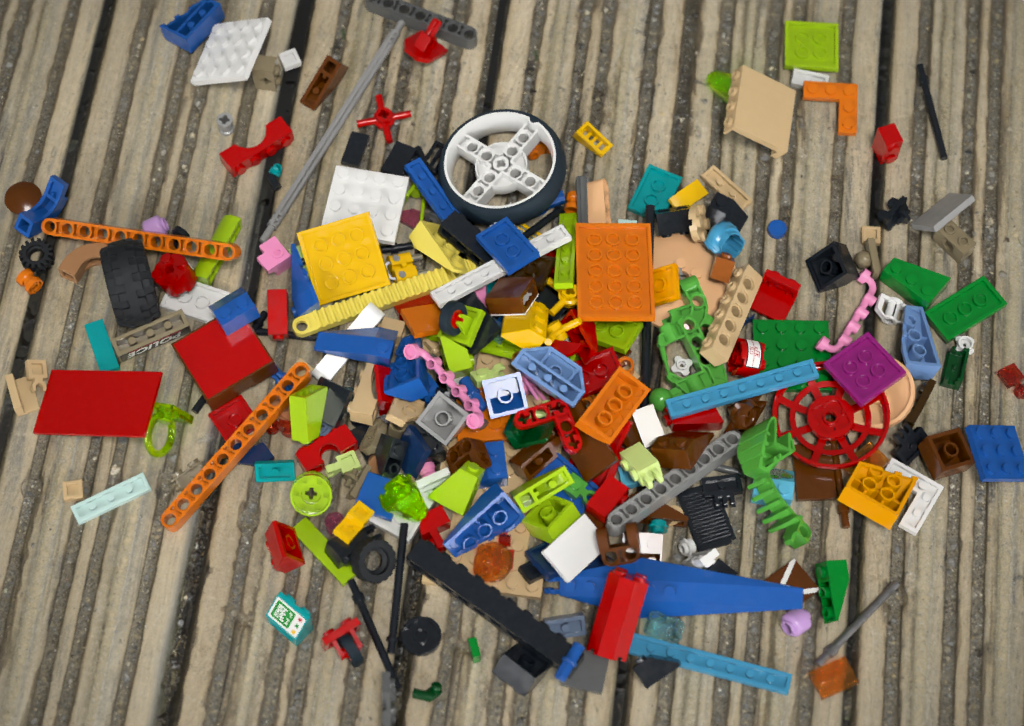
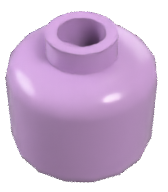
M158 215L142 222L143 229L141 230L168 233L170 230L166 219Z
M805 609L788 611L781 619L782 630L787 635L793 637L800 636L811 627L809 612Z

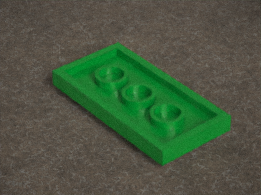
M983 275L925 311L927 321L947 344L1005 308L1007 302Z

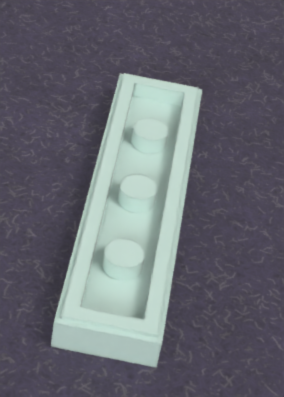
M142 472L70 507L78 524L81 525L152 490Z

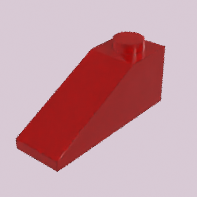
M571 309L560 321L563 325L576 319L577 310ZM582 321L581 325L566 331L571 342L582 343L583 349L578 355L584 365H587L598 353L596 325L593 321Z

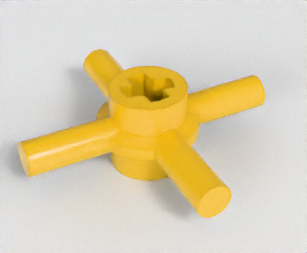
M549 277L547 285L554 289V280ZM574 284V288L554 289L558 292L559 301L548 312L551 316H555L563 307H575L577 305V284Z
M578 317L563 325L559 320L549 323L547 325L546 339L543 343L550 346L554 340L564 341L568 338L566 331L581 325L582 320Z

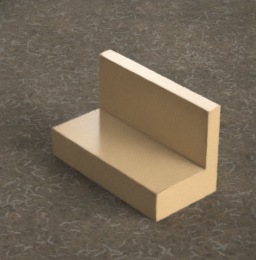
M12 373L5 375L13 408L17 416L39 411L40 406L36 392L31 393L30 391L32 380H27L26 377L15 380Z

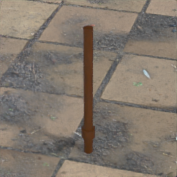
M833 418L826 419L829 422L834 421ZM837 440L829 441L831 443V450H838ZM839 455L832 456L833 464H840ZM841 469L834 470L837 498H839L844 489ZM838 501L837 511L841 517L842 528L848 529L850 528L849 507Z

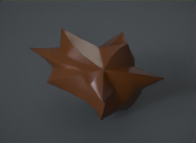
M762 395L738 401L727 407L729 412L727 418L731 422L724 433L735 430L745 431L753 427L768 401H760Z

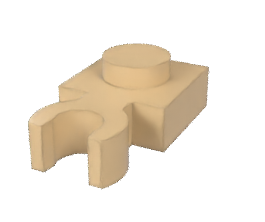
M27 359L25 361L26 379L32 380L30 391L34 393L36 386H39L41 393H44L47 386L43 380L48 378L46 360Z

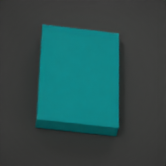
M649 164L627 207V211L645 218L646 205H654L655 210L669 208L670 203L668 199L676 194L683 177Z

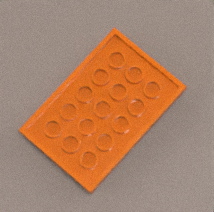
M575 223L577 318L579 317L582 321L655 322L651 223Z

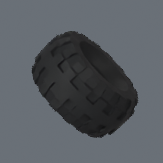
M127 238L110 242L106 247L101 248L99 252L117 324L120 327L128 326V328H135L151 323L159 318L161 315L143 242L139 239Z

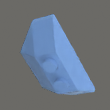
M551 346L523 348L511 363L531 383L554 399H561L572 408L576 406L586 393L582 367Z

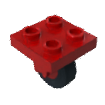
M349 617L340 623L341 626L338 629L334 630L331 628L323 634L321 647L324 651L333 647L341 660L348 659L351 665L356 668L364 663L360 653L363 645L355 633L359 631L361 623L357 617L354 619Z

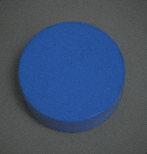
M773 220L769 223L767 232L770 237L780 239L785 236L787 227L783 221Z

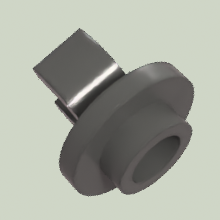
M433 209L425 216V221L442 223Z

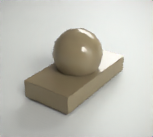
M867 238L864 247L865 251H859L855 255L854 261L856 266L861 269L869 268L870 276L876 280L881 272L876 242L874 238Z

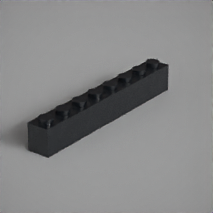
M454 210L440 224L438 233L477 267L493 260L476 240L475 235L479 234L481 230L477 226L472 225L463 214ZM506 274L500 278H507L508 275ZM545 286L543 291L538 290L539 295L535 300L538 303H543L549 310L559 301L558 297L548 286ZM563 307L555 316L548 314V324L555 320L560 321L568 308Z

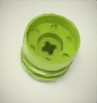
M306 471L298 475L293 481L290 491L291 504L294 509L300 514L309 517L318 516L325 512L332 500V487L328 478L316 471ZM310 488H314L313 490L317 492L312 497L306 492Z

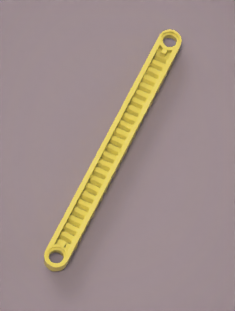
M463 259L468 272L477 268L469 259ZM442 266L440 269L436 268L433 271H428L426 274L421 273L419 276L415 275L411 279L407 278L405 281L401 280L398 283H392L390 286L378 288L376 291L371 290L369 293L365 292L361 296L357 295L355 298L351 297L348 300H342L341 303L336 302L334 305H328L326 308L321 307L319 310H313L311 313L297 317L292 323L293 333L302 338L354 321L370 302L381 311L426 296L431 291L464 274L452 272ZM299 323L307 325V329L304 331H299L296 327Z

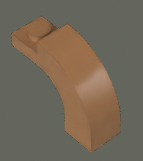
M90 243L70 252L58 267L61 277L78 284L88 269L102 265L99 252L107 244Z

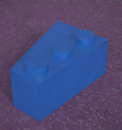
M200 0L189 7V11L181 16L178 14L170 23L160 25L165 40L192 54L212 32L213 26L221 23L225 18L221 4L215 0Z

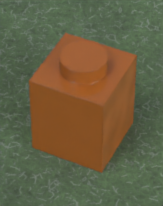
M726 252L715 254L709 272L710 278L729 283L735 265V259L731 254Z

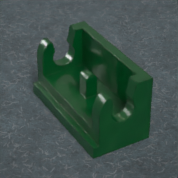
M952 346L950 351H947L939 386L959 390L965 373L969 348L957 351L956 346Z

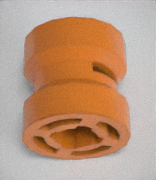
M569 191L566 195L567 203L564 206L565 213H576V191Z
M29 268L21 271L16 278V282L20 286H24L25 291L30 295L38 292L43 285V281L39 277H35L34 272Z

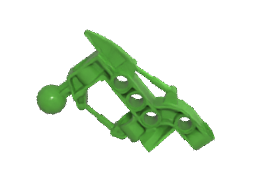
M695 275L679 281L680 293L685 305L669 310L670 317L662 320L663 326L659 328L661 334L657 337L656 346L660 350L662 361H664L667 373L665 380L672 388L668 390L661 387L651 391L649 404H653L655 410L659 412L664 411L666 407L665 400L728 382L724 364L714 367L708 360V364H703L700 361V358H704L699 351L705 338L701 326L709 327L714 318L707 314V300ZM692 300H697L700 306H695ZM683 324H689L691 330L685 329ZM678 340L683 342L697 373L683 379L670 372L665 350L668 344ZM692 341H697L700 347L693 346Z

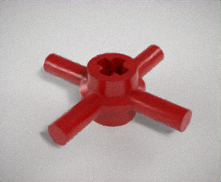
M377 94L375 99L378 110L372 118L357 120V126L359 128L375 124L378 129L384 132L386 143L391 144L393 139L390 128L395 120L411 118V112L408 110L393 113L384 106L382 95Z

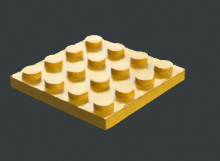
M370 211L297 233L310 280L320 305L391 285Z

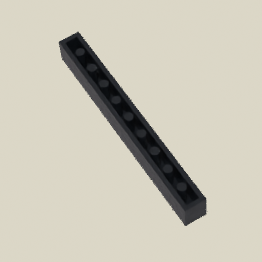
M423 539L417 542L406 556L407 564L558 670L563 661L562 657L566 656L572 647L562 634L554 633L550 630L548 624L534 619L531 612L517 607V603L509 597L506 599L500 595L501 592L496 587L486 585L480 576L472 575L468 572L469 570L466 566L452 561V557L449 554L438 551L432 542L424 541ZM583 652L576 662L577 666L573 667L570 672L569 679L584 661L585 654Z

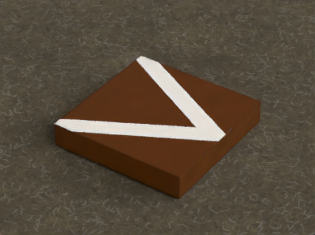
M795 559L764 580L803 588V603L819 592L818 586Z

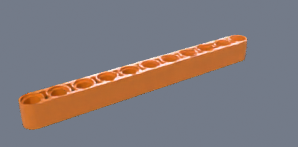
M46 218L41 224L42 231L52 236L108 244L122 240L120 235L123 232L125 239L132 238L133 240H138V236L141 234L144 248L148 250L223 261L236 260L241 255L240 247L230 242L64 218ZM52 222H53L54 225H55L54 230L51 229V223H52ZM69 224L72 226L71 233L68 231ZM87 227L90 229L89 236L85 232ZM104 229L108 233L107 238L103 236ZM157 237L161 240L160 246L156 244ZM175 239L179 243V247L177 249L174 247ZM193 242L197 245L196 251H193L191 248ZM210 245H213L215 248L213 254L209 251ZM229 247L233 250L231 257L227 254Z
M298 362L292 366L163 512L160 520L168 531L176 532L187 522L289 406V395L304 388L310 382L312 374L306 363ZM301 370L306 371V374L303 376L297 375ZM287 385H293L290 391H285ZM274 400H281L278 405H272ZM262 414H268L265 420H259V417ZM248 429H255L253 434L246 435ZM237 443H241V444H242L239 449H237V450H234V449H233V446H234L235 444H237ZM223 458H229L226 464H220ZM215 473L213 479H207L208 474ZM196 488H202L200 494L194 495ZM188 502V508L181 510V505ZM170 518H176L173 524L167 525V521Z

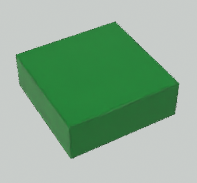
M475 637L468 638V646L473 664L481 661V654L477 639Z

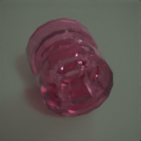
M331 512L325 518L326 531L332 537H336L333 531L344 519L343 515L339 512Z

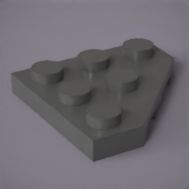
M382 672V726H392V723H396V707L393 704L397 700L395 678H391L390 672Z

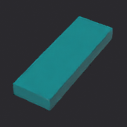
M103 319L85 324L84 326L100 371L120 370Z

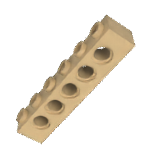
M749 264L737 267L732 272L733 276L726 286L727 290L720 300L718 310L714 313V319L708 327L706 338L702 341L699 353L714 367L728 362L763 280V277Z

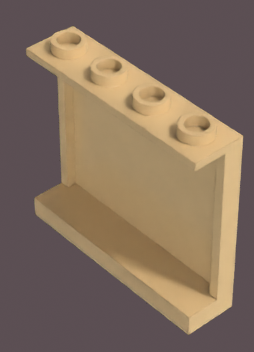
M742 65L731 74L732 80L728 91L729 99L726 105L727 112L723 123V134L726 135L733 130L772 149L771 157L777 159L788 152L796 90Z

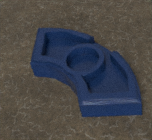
M262 442L258 445H253L238 462V465L255 466V461H271L275 458ZM241 443L235 444V445L233 446V449H234V450L239 449L242 444H241Z

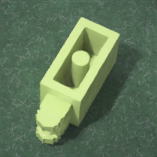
M640 442L619 453L622 460L620 461L622 469L625 472L628 471L634 482L637 481L642 487L646 486L648 489H651L653 487L652 481L657 480L659 483L664 481L659 461Z

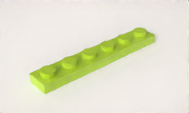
M577 212L561 213L559 216V225L562 224L571 235L572 241L558 247L556 250L554 289L565 290L574 288L576 264L575 223H577Z

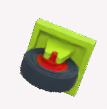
M455 300L448 301L443 306L439 316L440 330L437 337L440 339V336H445L459 345L471 348L486 312L478 308L466 306Z

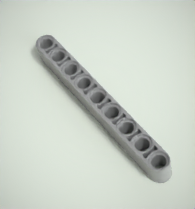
M735 431L725 433L706 447L692 470H671L663 476V482L655 481L651 489L645 488L610 512L606 522L608 534L613 537L623 534L626 531V523L640 522L735 456L739 446L740 434Z

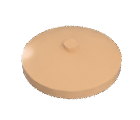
M896 359L894 360L906 371V376L884 391L890 408L889 428L906 418L914 405L916 397V387L911 373L905 365ZM845 391L842 399L847 401L850 406L856 404ZM878 400L869 405L872 416L871 427L882 429L883 410ZM862 409L854 413V423L865 426V413Z

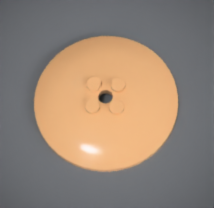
M674 233L671 237L666 238L658 235L655 236L653 269L676 263L678 268H682V273L687 277L695 275L707 300V314L714 318V313L720 306V300L724 296L728 284L710 278L709 272L715 254L705 246L704 242H694L690 233L684 235ZM681 293L680 300L655 307V322H652L653 326L660 328L663 326L662 320L670 317L669 310L685 305ZM692 300L695 306H700L697 300ZM683 324L685 329L691 330L689 324ZM701 326L702 331L708 329V327Z

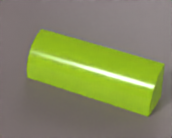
M224 215L210 240L234 243L242 229L241 218L233 215ZM210 245L209 251L211 254L215 252V248L213 245ZM200 257L194 268L197 282L211 286L224 261Z

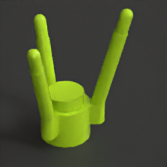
M412 182L410 189L406 193L405 202L410 196L413 198L422 196L420 220L423 221L426 200Z

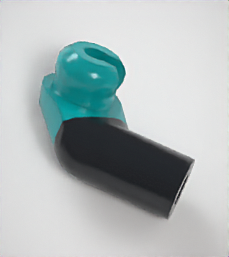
M277 163L270 168L267 174V180L274 191L282 188L278 181L282 166Z

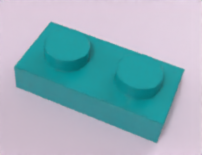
M295 460L255 461L256 482L294 481L296 479Z

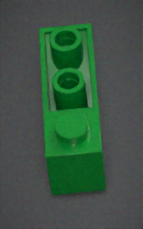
M846 559L830 560L815 564L822 616L824 617L825 624L839 621L849 583Z

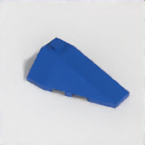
M295 243L291 244L293 302L291 312L293 317L297 318L311 313L313 310H319L320 304L313 285L309 281L305 268L303 269V263Z
M374 327L318 332L314 351L389 367L398 331Z
M412 334L401 338L395 352L397 357L389 366L391 369L389 375H386L384 378L385 395L411 402L423 399L429 395V379L425 360L420 356L417 359L409 360L403 353L404 347L408 344L415 343L423 349L421 338L414 339Z
M494 483L478 498L442 544L456 558L476 548L478 544L486 540L491 541L495 539V536L503 532L512 531L522 522L525 515L507 494Z

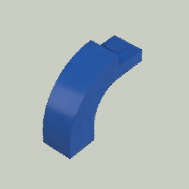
M57 175L50 176L42 198L31 209L19 213L14 228L27 238L41 233L42 221L46 218H57L68 199L65 197L69 184Z

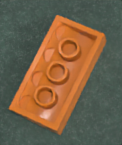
M619 366L574 426L587 435L610 445L651 389Z

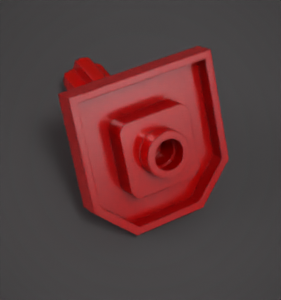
M433 18L426 31L420 30L406 38L403 43L404 52L417 62L432 63L447 54L448 49L438 43L435 37L442 22L437 18Z

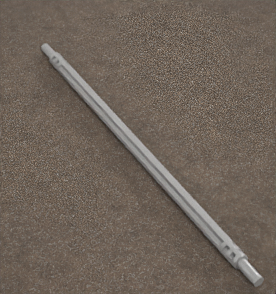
M399 20L394 29L390 30L268 221L267 228L259 239L261 243L266 242L273 231L277 230L400 36V31L405 25V21Z

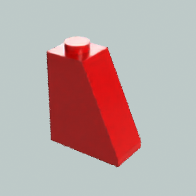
M287 289L267 290L269 339L273 338V341H284V338H289V295Z
M665 407L662 416L663 423L666 427L669 426L672 432L678 430L717 431L722 429L724 422L716 408L671 420Z

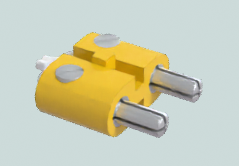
M410 252L387 256V263L385 265L392 272V277L388 273L390 280L398 283L401 280L405 281L407 278L411 279L415 275L419 276L421 273L426 274L428 269L417 271L415 265H413V261L423 259L422 254L411 255Z

